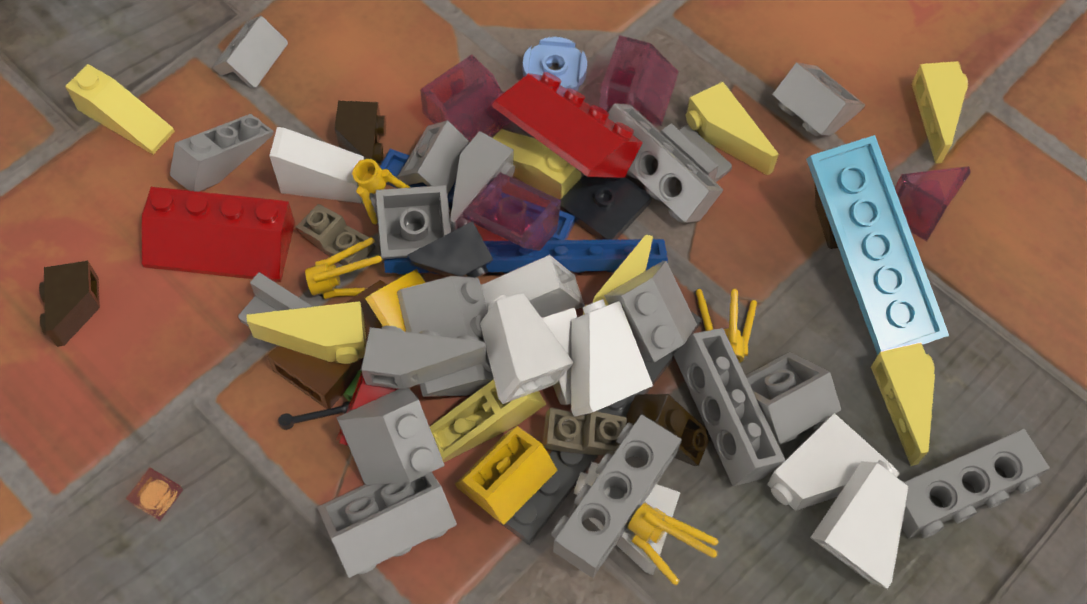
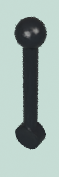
M350 401L344 402L339 407L293 417L291 414L285 413L279 417L278 422L282 429L288 430L295 423L341 413L345 414Z

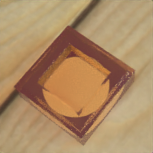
M149 468L127 496L126 500L151 517L161 521L182 493L183 488L154 469Z

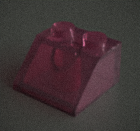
M500 172L463 212L462 218L470 222L473 221L474 224L523 248L540 251L557 231L561 200Z

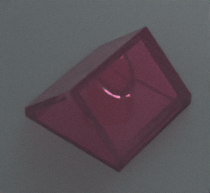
M969 166L901 174L895 190L911 233L928 241L971 173Z

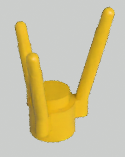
M372 159L359 160L353 168V179L359 185L356 192L362 198L372 224L376 225L378 224V219L369 197L370 193L376 194V190H383L386 182H390L397 188L411 187L393 176L388 169L382 170L376 161Z
M372 237L327 259L315 262L316 266L306 268L305 275L311 294L314 296L323 293L324 299H329L336 296H356L367 289H335V286L341 284L339 275L381 262L382 258L379 255L337 268L333 264L372 245L375 239Z
M697 289L696 296L705 331L713 330L703 292L701 289ZM732 289L729 328L724 329V332L739 363L744 361V356H748V342L757 301L752 300L750 302L741 336V332L737 330L738 290Z
M646 502L639 507L627 529L635 534L631 542L647 554L673 585H677L679 579L648 543L650 540L657 544L664 533L667 532L712 558L718 555L715 549L701 542L704 541L716 546L718 544L717 538L668 516Z

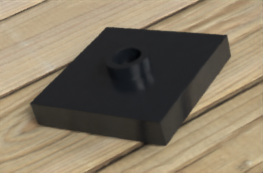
M584 175L557 202V210L575 216V223L599 240H617L652 202V197L626 177H587Z

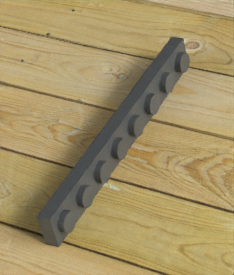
M693 312L691 313L697 323V326L695 327L691 335L697 330L702 321V318H700ZM679 348L656 362L644 361L653 385L675 358L674 353ZM652 386L597 411L626 417L635 395L647 394ZM552 450L549 456L558 471L503 526L530 545L576 486L580 473H586L591 463L599 455Z

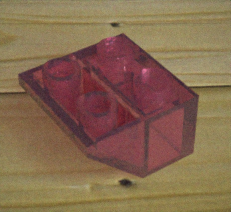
M619 35L601 85L599 107L609 112L614 103L630 104L650 123L662 126L679 71L651 43Z
M472 54L420 89L423 113L434 124L448 120L469 142L479 131L491 136L511 122V120L492 107L494 100L501 96L503 92L494 75Z

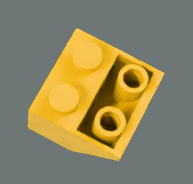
M516 426L492 446L455 485L504 525L558 469L543 444Z

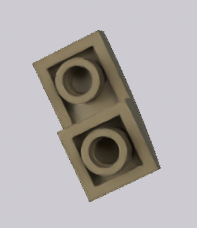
M320 204L296 226L297 231L330 257L369 238L347 226L342 216ZM374 243L339 261V263L344 266L365 259L375 248Z
M550 408L546 412L543 446L545 449L589 455H606L610 453L614 455L620 446L617 443V439L626 426L627 418L598 411L574 417L572 412Z

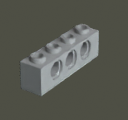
M614 103L608 112V118L614 123L620 122L634 130L633 136L643 142L627 174L632 178L639 179L646 186L645 191L654 199L665 203L669 207V214L679 222L700 221L723 192V189L630 104ZM654 158H656L658 161V169L656 172H654L652 167V162ZM678 179L682 184L680 194L677 193L675 188Z
M720 328L693 333L685 344L674 353V357L732 486L761 480L786 460L724 329Z
M642 414L634 425L627 423L617 439V443L620 444L614 455L607 453L596 469V473L599 476L592 486L585 484L574 501V504L578 506L570 518L564 515L552 532V536L555 538L553 552L594 578L627 529L636 511L645 502L677 454L682 439ZM632 456L639 457L644 461L645 466L641 468L631 467L626 462V459ZM609 487H617L623 491L625 496L617 500L611 499L605 494L604 490ZM588 518H595L602 523L603 528L597 532H591L584 528L582 522Z
M1022 429L904 482L908 486L901 528L908 539L920 533L924 539L945 528L942 523L953 518L957 524L976 515L977 511L975 508L987 504L988 508L991 509L1007 501L1010 498L1008 495L1010 492L1018 489L1021 494L1033 490L1042 484L1039 478L1050 467L1026 430ZM995 467L1002 469L1007 478L1001 477L996 472ZM962 481L970 483L973 486L975 493L969 492L967 489H965ZM929 495L940 499L943 508L935 506L931 502Z

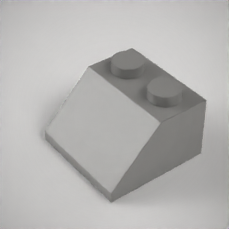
M797 62L772 94L780 101L778 106L784 112L791 116L798 115L804 120L802 126L815 136L819 134L833 135L865 107L863 102L818 66Z
M446 185L376 190V208L382 259L407 258L408 254L451 232Z
M667 261L658 263L604 295L608 305L620 301L643 361L656 362L684 345L697 326Z
M791 352L745 375L779 444L795 439L799 433L814 425L824 423L834 413L841 411L831 373Z
M409 388L398 389L337 417L365 485L408 483L445 466L419 399Z

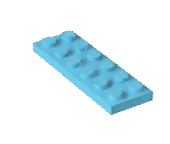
M873 135L809 156L806 159L877 355L882 351L916 343L923 345L949 336L876 136Z

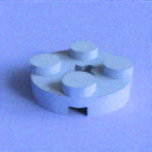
M547 37L539 40V45L532 49L530 46L526 50L523 57V75L526 76L528 73L543 75L544 72H548L561 79L560 85L565 89L570 88L578 91L586 78L587 58L583 50L581 53L575 48L576 44L571 40L562 37ZM552 63H559V68L561 69L551 70L548 67H551Z

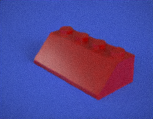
M544 72L543 75L528 73L494 100L492 104L494 109L587 177L625 178L643 144L642 141L633 136L634 130L620 122L614 123L608 118L609 113L596 105H588L584 102L585 96L570 88L565 89L560 85L561 79L548 72Z
M150 187L142 213V265L144 268L254 279L260 272L274 282H281L295 226L289 201Z

